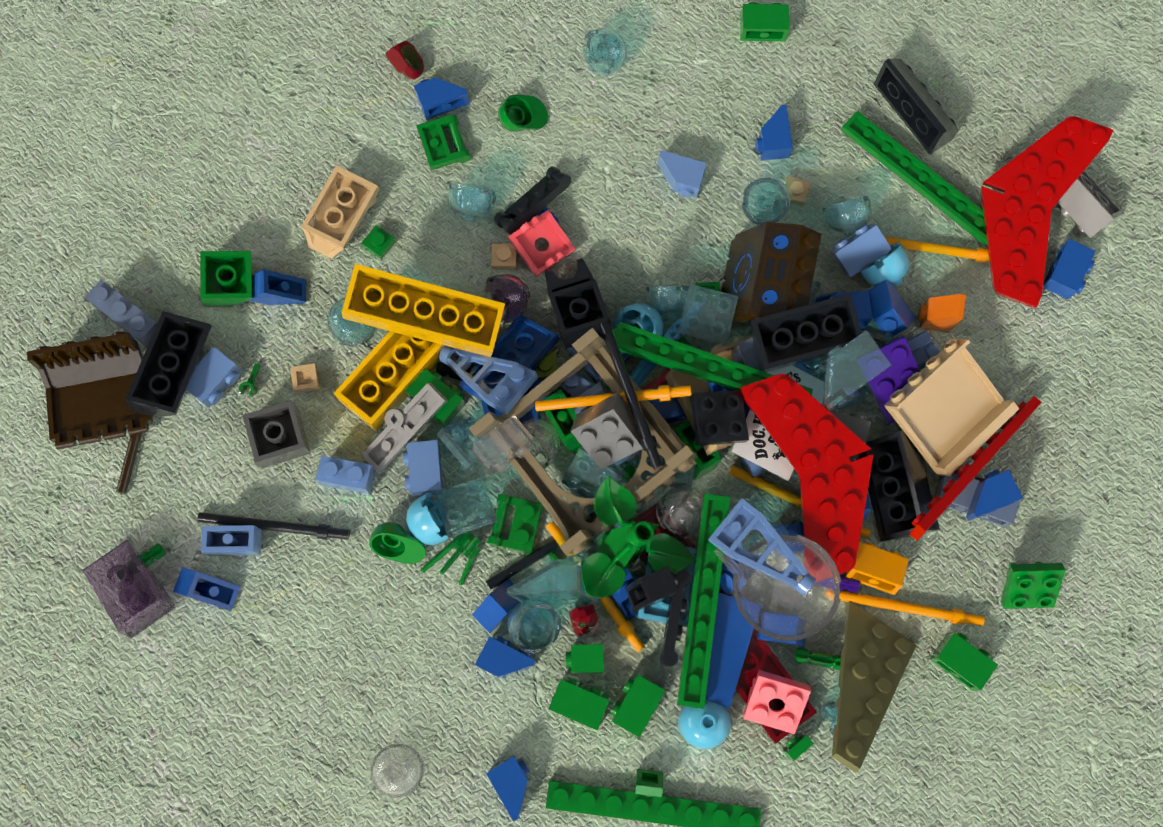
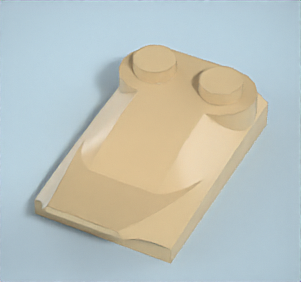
M336 165L301 225L306 235L307 247L331 259L344 250L367 210L376 203L379 191L378 185Z

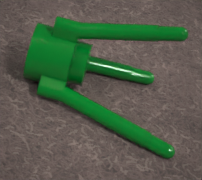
M465 530L461 536L457 535L448 546L421 568V572H426L454 548L456 551L439 573L443 575L460 554L464 557L470 554L459 580V585H463L476 556L480 552L477 548L481 543L480 540Z

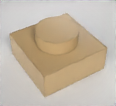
M787 176L780 201L804 206L810 181Z
M492 244V270H516V249L513 244Z
M315 363L290 367L293 391L295 393L320 389L317 365Z

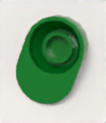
M516 94L510 95L500 104L498 117L504 128L511 132H518L525 129L538 130L543 128L548 121V112L545 105L538 98L530 95Z
M394 522L379 524L370 536L369 546L371 550L383 558L404 564H414L422 561L425 557L426 548L423 543L414 537L408 536L404 528Z

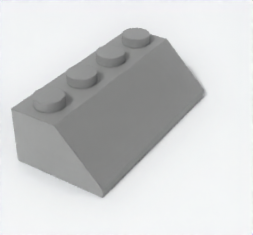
M1085 170L1058 201L1061 206V212L1067 218H1072L1078 224L1076 225L1077 230L1083 236L1088 235L1089 238L1097 235L1124 214Z

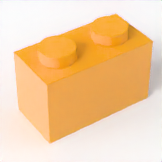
M859 541L856 565L852 570L846 572L845 578L858 580L862 584L895 595L903 586L909 559L902 557L895 551H885L877 548L872 543Z

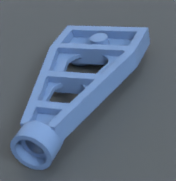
M444 346L439 355L440 361L450 366L488 405L505 414L511 411L538 379L535 371L509 360L483 356L449 346ZM473 362L484 365L474 377L466 372ZM492 371L506 373L494 389L488 388L483 383Z
M741 498L708 539L709 542L728 557L793 587L803 596L816 581V578L808 573L764 515L743 498ZM751 530H758L767 541V549L761 555H754L742 548V540ZM773 550H778L788 560V567L784 571H778L766 563V558ZM799 575H801L803 578L798 583L796 579Z

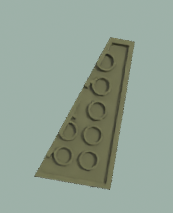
M849 602L845 609L847 618L843 630L845 640L844 648L841 651L838 684L840 694L836 705L838 716L837 724L834 726L832 757L856 773L864 762L915 650L916 644L860 607Z

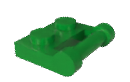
M448 115L416 125L431 170L458 162L465 163L471 159L470 152L465 148L458 127L459 120L457 115ZM443 128H449L457 152L450 153L442 130Z
M498 494L496 501L498 502V508L492 534L488 536L487 544L532 553L542 503ZM509 505L515 507L509 538L506 540L502 539L501 536Z

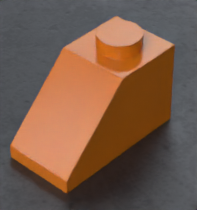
M955 294L928 298L923 305H920L917 318L921 320L920 328L949 333L964 317L966 295Z

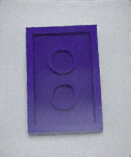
M904 336L857 356V360L888 425L896 421L884 405L890 400V396L895 391L902 389L908 383V379L913 374L920 372Z

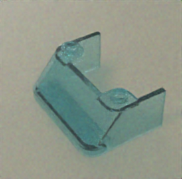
M866 330L843 348L839 345L828 353L823 403L829 411L851 408L873 393L868 382L892 366L879 348V346L895 340L890 332L875 342Z

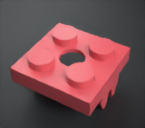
M549 210L540 216L533 217L530 222L523 224L519 230L508 237L535 277H538L545 272V269L551 268L576 250ZM538 238H545L549 243L548 249L538 251L535 248V241Z
M759 670L749 690L743 719L795 734L811 693V685ZM778 698L785 703V706L781 710H773L770 708L769 702L772 699Z

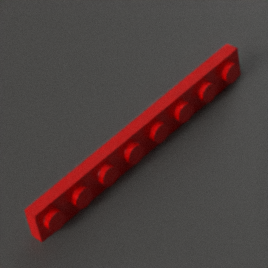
M1033 396L1028 403L1022 401L1018 405L1019 410L1015 413L1017 415L1014 418L1010 417L1000 427L1002 432L1000 434L995 432L985 442L989 446L986 449L980 447L971 457L974 460L972 465H969L967 462L957 473L960 478L957 481L951 479L942 489L945 492L942 498L936 495L927 505L930 511L927 514L921 512L912 522L915 528L909 534L911 537L918 541L1038 408L1042 403L1038 398Z

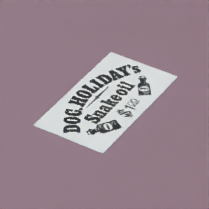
M794 366L767 372L772 375L787 374L798 384L812 388V396L820 404H822L830 386ZM750 409L746 418L749 441L735 443L731 452L789 481L794 468L756 414Z

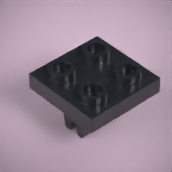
M741 390L696 392L691 394L690 402L697 446L745 443L749 441Z

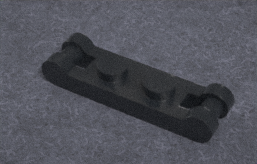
M551 166L548 168L546 176L505 212H498L494 217V223L503 228L508 234H513L570 185L571 177L564 172L561 173L557 167Z
M681 570L675 575L678 580L677 588L679 592L672 595L669 601L660 655L661 664L665 667L674 666L678 662V655L674 649L676 641L681 640L683 625H679L680 614L685 615L687 599L683 598L684 588L691 582V575L685 570Z

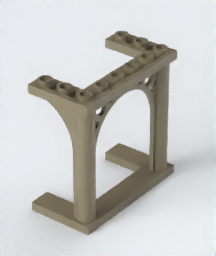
M593 328L572 344L578 353L521 398L508 414L497 415L488 412L468 428L475 437L495 442L556 521L565 539V543L560 546L565 555L574 553L576 556L587 552L595 545L594 539L599 535H603L607 530L610 532L612 529H615V526L603 524L598 517H596L594 522L588 523L584 518V510L589 504L594 505L595 498L578 497L559 487L511 425L534 408L535 401L545 399L589 362L613 393L624 392L604 338ZM630 377L634 390H641L638 387V385L634 382V380ZM650 400L639 401L651 435H655L657 443L661 447V449L657 448L659 455L664 457L665 464L662 468L653 470V467L647 464V451L642 449L639 466L634 476L624 486L631 491L637 505L641 502L643 505L650 502L656 497L653 492L661 486L664 489L669 487L676 481L674 476L678 472L686 473L697 464L694 460L698 457L692 448L682 442ZM646 470L656 474L655 476H647V481L641 479V474ZM634 486H640V488L636 490ZM573 502L580 504L577 515L573 512L576 509L571 506Z

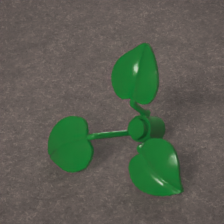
M611 477L604 479L597 489L594 499V510L598 519L603 524L612 526L619 522L621 526L630 528L626 533L628 545L612 561L604 553H594L584 561L581 569L584 589L588 596L594 598L608 597L622 587L625 581V571L616 563L633 547L640 548L646 544V552L650 553L648 564L654 572L669 566L670 571L676 575L695 561L690 551L674 537L668 534L654 535L653 527L649 523L644 521L637 524L635 521L625 522L635 515L637 509L636 500L629 490L616 483Z

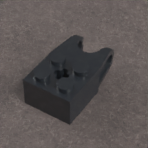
M582 258L576 260L577 273L570 279L563 280L557 278L550 268L544 270L551 308L565 349L573 347L572 344L591 328L603 337L599 327L603 322H609L611 327L610 318L596 279H594Z

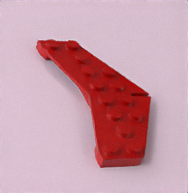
M1070 116L983 182L985 186L1004 192L1002 194L983 186L980 189L992 287L996 294L1033 309L1037 308L1042 297L1051 211L1108 143L1113 129L1077 116Z
M778 374L741 387L740 390L744 401L756 414L799 476L805 569L816 578L814 583L852 570L857 560L873 454L850 461L849 457L871 450V448L787 374Z

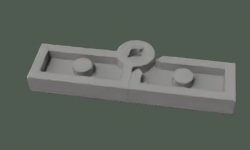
M427 383L403 410L391 409L386 413L385 423L387 427L361 455L378 473L382 472L448 400L432 383Z

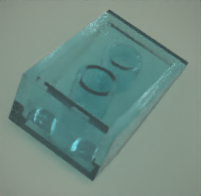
M569 555L566 559L550 563L509 587L506 592L507 595L527 606L600 602V598L590 597L585 592L581 576V569L585 560L578 555Z

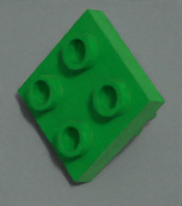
M1009 563L1010 567L1007 570L1008 575L1000 601L1003 609L1055 607L1065 574V568L1062 563Z

